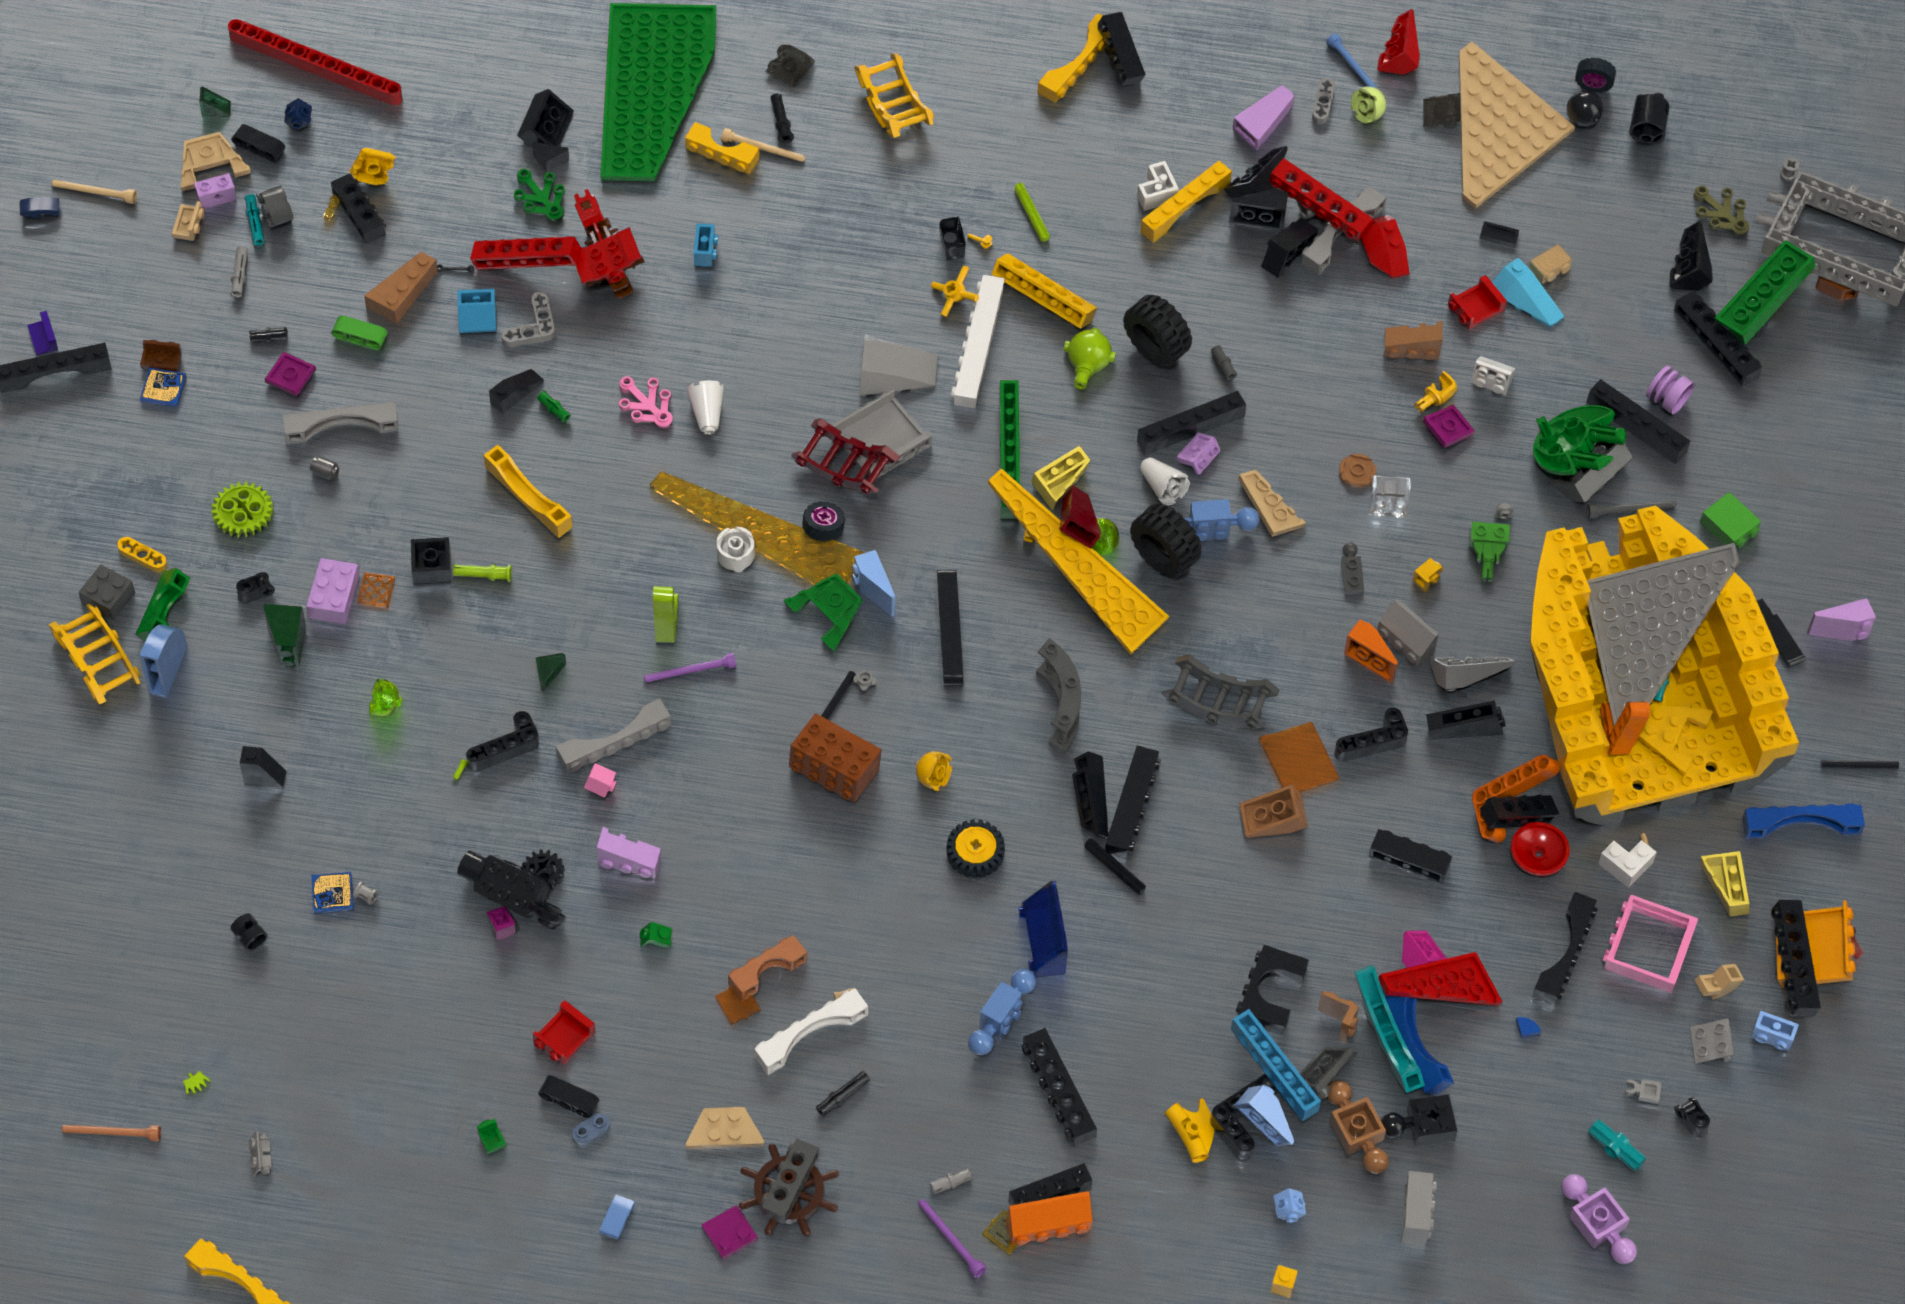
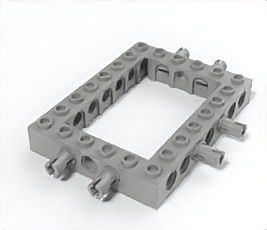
M1802 171L1798 173L1788 195L1785 196L1770 190L1766 201L1778 204L1781 208L1775 218L1761 212L1757 215L1755 223L1770 228L1761 250L1762 254L1771 256L1783 241L1787 240L1814 257L1816 267L1811 273L1898 307L1905 293V247L1891 275L1882 269L1878 270L1868 266L1866 263L1850 259L1849 256L1845 257L1833 252L1831 249L1827 250L1817 246L1816 243H1810L1799 239L1798 236L1790 235L1802 210L1808 204L1905 242V212L1891 207L1893 202L1890 198L1887 203V197L1882 198L1881 202L1858 194L1859 188L1857 185H1855L1853 190L1854 184H1849L1847 189Z

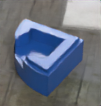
M1525 1017L1516 1018L1521 1038L1541 1034V1029L1533 1020Z

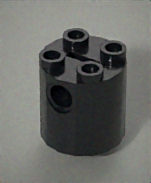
M1639 94L1636 96L1629 131L1631 137L1637 142L1656 144L1664 139L1670 106L1663 94Z

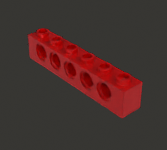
M1285 158L1272 171L1269 182L1275 188L1289 192L1288 197L1296 199L1303 207L1315 212L1319 218L1325 219L1334 228L1343 231L1349 238L1355 239L1358 242L1371 226L1373 219L1371 216Z
M571 236L475 241L470 260L476 270L575 266L578 262L581 246L576 238Z

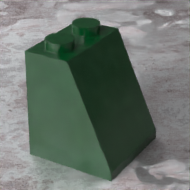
M264 604L263 608L267 627L279 663L289 667L293 665L299 666L306 629L303 608L301 606Z

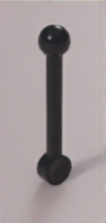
M438 264L437 270L438 272L443 270H468V272H473L474 267L472 265L468 267H443L441 264Z

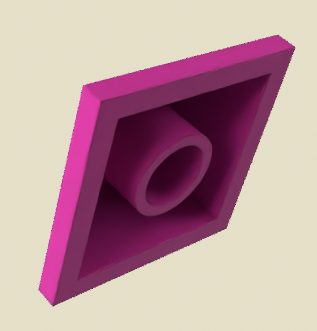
M1426 930L1406 931L1404 933L1402 962L1406 968L1447 959Z

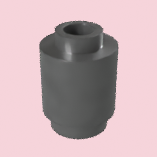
M314 457L310 464V471L317 476L332 480L337 477L339 467L336 462L323 457Z

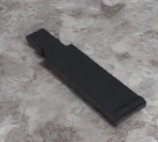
M1762 598L1756 600L1777 650L1787 666L1791 667L1806 661L1805 655L1779 616L1772 614Z

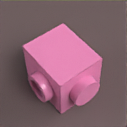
M595 763L587 778L584 789L605 798L608 791L612 792L617 781L613 779L616 772Z

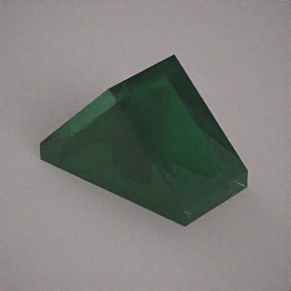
M203 86L200 87L199 104L202 118L229 117L231 101Z
M564 653L535 657L540 688L543 692L566 665V655Z

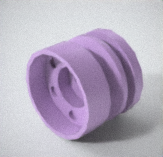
M1667 365L1652 380L1646 397L1653 400L1656 404L1663 401L1662 408L1673 415L1686 403L1694 389L1695 383L1686 376L1678 379L1679 372L1677 370L1673 371V368Z

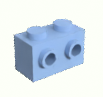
M1760 1011L1751 1038L1759 1043L1770 1044L1778 1050L1789 1051L1799 1024Z

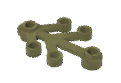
M1703 185L1698 186L1694 191V199L1698 202L1706 201L1716 210L1711 211L1704 206H1700L1696 212V216L1700 219L1712 218L1709 223L1710 229L1732 230L1736 236H1743L1749 231V224L1744 220L1745 200L1737 199L1735 201L1734 208L1737 210L1735 218L1731 214V198L1733 195L1731 188L1726 187L1723 189L1721 194L1723 198L1722 206L1709 195L1707 187ZM1719 219H1726L1728 222H1721Z

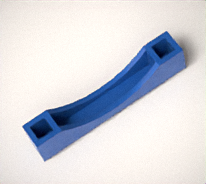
M1853 803L1845 805L1828 804L1826 806L1808 805L1806 807H1797L1795 805L1780 808L1776 806L1768 808L1750 807L1745 809L1742 817L1745 839L1765 838L1776 829L1794 823L1823 825L1841 835L1861 834L1865 826L1862 805H1855Z
M1383 990L1399 1032L1414 1061L1420 1068L1425 1084L1421 1089L1427 1094H1439L1454 1084L1447 1065L1440 1063L1432 1057L1420 1040L1415 1019L1417 998L1386 995Z

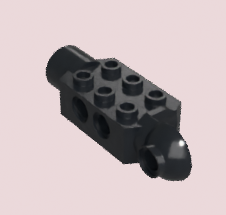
M469 850L461 859L457 874L473 882L475 892L524 916L536 915L539 917L537 920L539 923L550 928H554L555 924H559L566 919V916L561 913L562 909L550 903H544L549 889L548 879L499 855L484 857Z

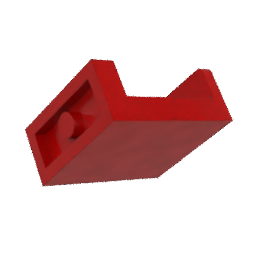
M1484 275L1480 277L1479 283L1457 296L1451 293L1448 306L1452 312L1456 313L1460 322L1463 325L1465 324L1468 329H1471L1505 311L1507 300L1491 280Z
M566 1000L559 1005L560 1011L539 1033L535 1031L532 1034L533 1044L539 1050L546 1051L554 1062H560L562 1065L596 1032L595 1023Z

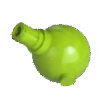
M1098 328L1081 331L1071 341H1066L1064 345V352H1068L1069 360L1075 368L1076 378L1074 387L1080 390L1086 389L1088 379L1092 377L1093 373L1102 371L1109 362L1114 363L1116 358V352L1112 351L1110 341Z

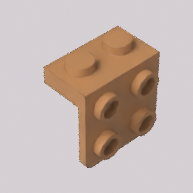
M1322 991L1318 1011L1342 1021L1339 1040L1346 1043L1348 1038H1353L1356 1032L1359 1006L1351 1000L1339 998L1332 992Z

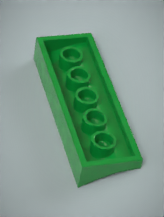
M1784 240L1717 314L1715 322L1723 326L1746 345L1815 269L1814 257Z

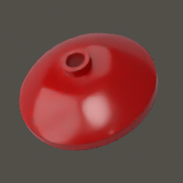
M1533 822L1526 824L1516 831L1511 841L1513 860L1522 870L1532 875H1552L1560 871L1569 858L1570 847L1566 836L1557 827L1548 823Z

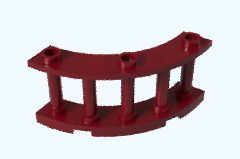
M822 418L814 420L811 424V427L815 429V434L802 453L800 451L795 452L791 455V457L796 459L795 462L799 466H806L830 480L835 486H844L867 495L878 492V489L873 486L875 480L886 464L895 463L900 457L886 445L872 444L871 447H867L865 442L851 437L847 439L841 436L842 432ZM825 436L833 441V445L821 464H818L808 457L820 438ZM844 447L850 450L851 454L840 471L836 473L827 469L839 448ZM861 455L868 458L855 479L845 476L857 457ZM879 461L873 469L870 476L868 477V479L865 480L864 477L870 470L873 463Z

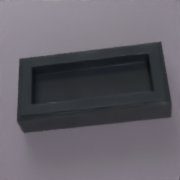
M1484 221L1479 239L1515 248L1519 230Z

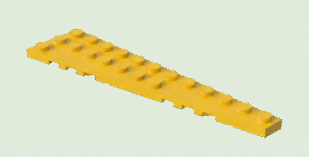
M1000 469L988 480V485L1130 655L1168 620V614L1094 549H1090L1060 531V520L1003 469Z

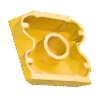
M363 148L349 172L357 181L373 185L385 184L388 181V171L393 168L396 157L388 152Z

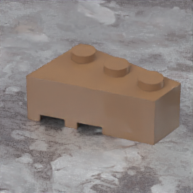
M1438 321L1437 325L1430 326L1422 323L1420 327L1409 328L1408 325L1385 328L1383 357L1439 360L1443 340V321Z

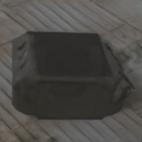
M784 44L779 46L777 57L769 62L765 72L787 85L795 87L815 60L790 44Z
M1461 92L1423 97V127L1436 128L1438 125L1443 124L1447 129L1455 128L1457 123L1461 121Z

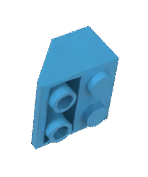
M457 290L459 333L496 332L495 290Z

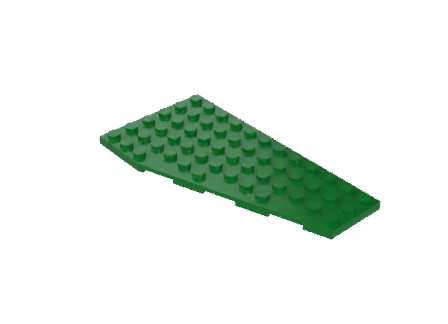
M610 3L601 180H656L715 53L716 5Z

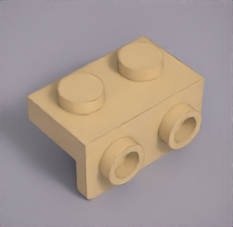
M197 201L196 206L180 205L172 231V238L194 241L196 234H199L200 219L203 220L205 214L200 201Z

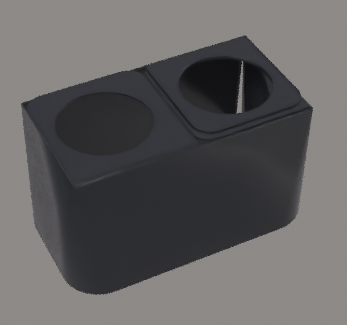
M953 217L940 220L939 231L946 260L965 257L966 241L960 218ZM952 232L957 236V239L949 243L944 240V235Z

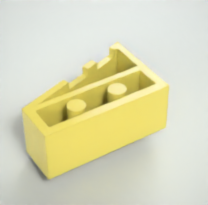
M1078 446L1034 473L1031 483L1052 511L1085 473L1090 459L1082 448Z
M1740 851L1701 856V868L1728 915L1731 917L1749 914V899Z

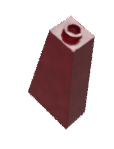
M1072 486L1062 499L1059 530L1092 549L1102 533L1089 495Z

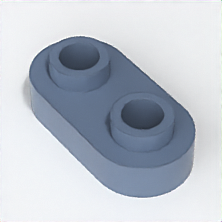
M596 1114L574 1127L572 1131L573 1141L580 1146L593 1142L610 1130V1120L604 1114ZM598 1121H602V1122H603V1124H601V1125H597L596 1123H597ZM580 1131L586 1132L584 1135L579 1134Z

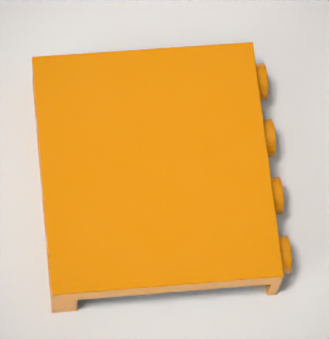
M1844 900L1842 907L1804 911L1816 983L1823 984L1853 980L1856 966L1854 960L1852 961V955L1855 954L1854 943H1851V937H1854V928L1851 925V919L1854 918L1852 907H1849L1846 900ZM1776 937L1777 980L1781 987L1784 988L1785 977L1781 971L1782 960L1781 955L1778 953L1779 943L1778 937Z

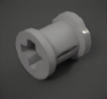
M1789 157L1783 162L1784 168L1781 169L1780 176L1784 180L1792 181L1796 177L1799 162L1795 158Z
M361 881L353 891L354 898H360L370 906L374 904L379 894L377 889H371Z

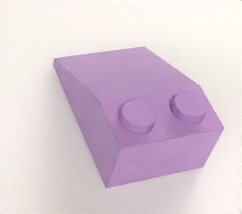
M1865 598L1814 612L1807 632L1812 636L1848 641L1863 640L1869 636L1876 616L1868 599Z

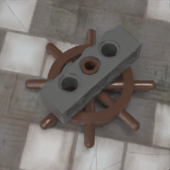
M796 1138L794 1144L789 1145L784 1156H780L776 1145L771 1143L768 1145V1150L772 1160L763 1165L759 1172L747 1167H742L740 1170L742 1175L755 1180V1197L740 1202L739 1208L744 1210L758 1205L762 1215L770 1218L764 1229L766 1235H771L777 1222L784 1225L798 1223L803 1236H809L810 1230L806 1219L811 1217L819 1207L830 1212L838 1210L837 1205L823 1200V1182L838 1177L839 1172L838 1170H832L820 1174L815 1166L819 1157V1147ZM777 1170L778 1176L776 1179L768 1177L772 1172ZM763 1184L769 1186L770 1192L763 1194ZM815 1185L814 1195L802 1191V1189ZM797 1199L807 1201L809 1204L801 1209Z

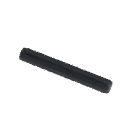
M1090 838L1085 842L1084 847L1137 894H1142L1145 891L1146 885L1096 841Z

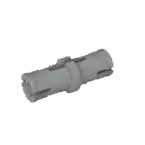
M966 1168L954 1174L949 1173L946 1177L937 1181L930 1182V1187L935 1195L950 1188L953 1190L960 1184L972 1181V1176L969 1169Z

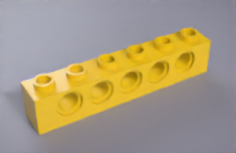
M1007 253L998 258L995 263L992 275L1005 278V283L1073 325L1082 329L1092 322L1097 307Z

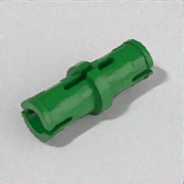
M542 391L538 395V401L548 408L547 411L557 416L563 423L570 419L571 414L561 406L558 400H554L546 391Z

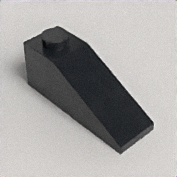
M533 369L506 378L489 390L490 403L504 414L541 385L544 379Z

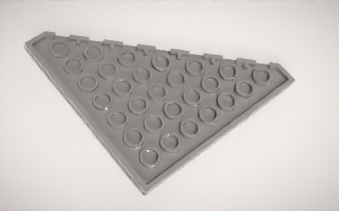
M1735 543L1587 580L1591 590L1588 607L1614 726L1627 702L1647 701L1650 705L1739 565L1740 562Z

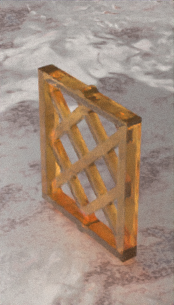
M364 572L357 603L389 608L395 576ZM368 577H375L376 579L371 582ZM383 578V579H390V580H389L388 582L384 583L381 579ZM377 581L382 584L378 588L374 586V583ZM372 586L374 590L368 593L366 588ZM384 587L387 592L381 594L379 590ZM376 592L379 597L373 599L371 595ZM369 597L370 600H371V602H369V601H363V600H364L365 598ZM382 599L384 603H376V601Z

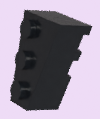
M1303 218L1296 222L1293 221L1288 228L1282 229L1277 236H1272L1267 243L1268 249L1261 267L1276 278H1279L1282 275V269L1285 266L1289 268L1292 265L1291 260L1296 255L1300 257L1303 250L1307 246L1310 247L1318 229Z

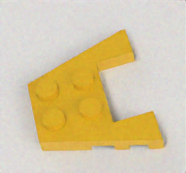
M1652 703L1649 719L1638 739L1653 752L1659 753L1666 759L1669 765L1675 766L1679 773L1685 776L1692 758L1674 751V748L1687 721L1706 728L1713 711Z

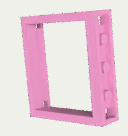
M1630 895L1628 902L1624 901L1621 912H1624L1623 917H1618L1614 928L1618 929L1617 933H1612L1609 944L1612 947L1610 950L1606 949L1603 961L1606 962L1604 969L1672 993L1698 918ZM1631 910L1686 930L1669 978L1614 959Z

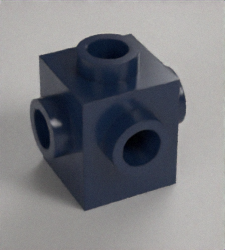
M299 98L287 104L284 123L296 130L308 126L311 122L312 106Z

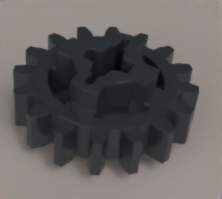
M540 849L539 854L533 851V857L526 856V862L522 863V867L528 870L532 868L534 873L548 879L551 889H554V883L560 885V878H564L565 869L564 865H562V858L558 859L557 853L551 855L550 850L543 853V850Z

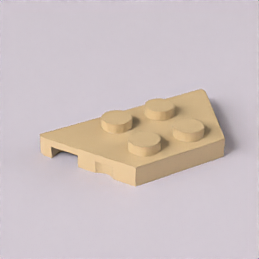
M745 1107L704 1108L686 1142V1149L764 1147V1140Z

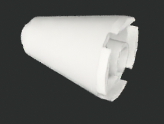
M712 380L699 381L697 386H694V383L687 387V394L699 429L704 434H714L719 428L724 385L720 386L718 381Z
M1152 457L1142 461L1140 471L1162 504L1167 506L1176 503L1174 500L1178 497H1184L1190 485L1188 476L1185 473Z

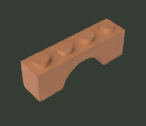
M794 935L784 938L775 947L767 948L762 955L748 960L741 968L733 969L728 975V985L743 1002L758 992V977L763 971L772 967H781L791 972L807 962V951Z

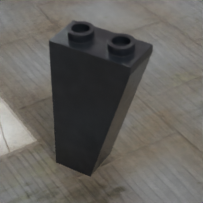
M1495 700L1426 714L1432 740L1503 735L1502 727H1506L1501 707L1496 706Z

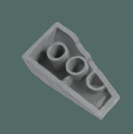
M1454 657L1430 658V664L1437 685L1443 687L1445 691H1456V688H1464L1516 665V661L1509 657H1483L1482 660L1472 657H1465V660L1454 659Z

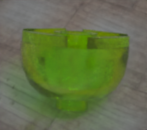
M1101 517L1097 518L1102 535L1092 549L1100 556H1106L1113 553L1119 544V529L1110 519Z
M377 678L371 694L373 699L369 703V715L388 717L395 712L396 707L400 708L402 697L399 696V689L393 682Z

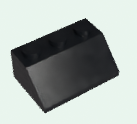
M550 89L536 93L517 136L530 147H532L533 142L559 146L574 110Z

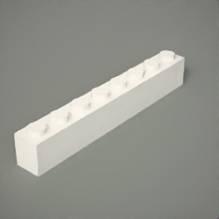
M983 275L982 281H978L976 292H979V299L977 302L973 301L975 310L971 311L969 322L972 323L971 326H967L966 337L968 339L963 342L962 347L964 356L959 358L958 367L961 368L960 371H956L955 375L957 385L956 387L953 386L951 397L954 398V405L976 409L1003 296L1005 278Z

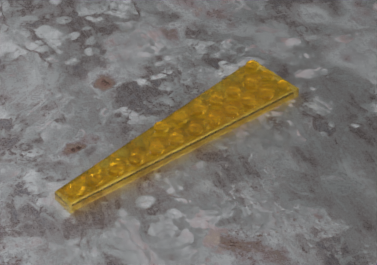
M662 471L650 483L651 489L722 531L726 528L733 529L735 527L747 529L753 536L756 551L813 585L836 573L848 584L852 579V574H854L852 570L854 556L865 553L835 540L825 542L814 540L798 525Z

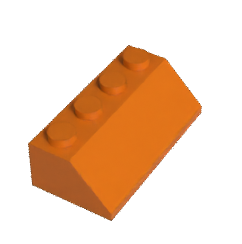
M1089 1191L1009 1206L1006 1227L1011 1245H1025L1035 1240L1042 1242L1051 1237L1063 1238L1072 1233L1084 1234L1091 1230L1093 1220Z

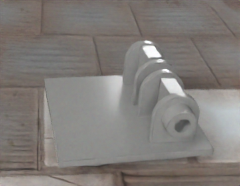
M1729 1018L1690 1027L1695 1064L1720 1058L1724 1062L1731 1061L1734 1049Z

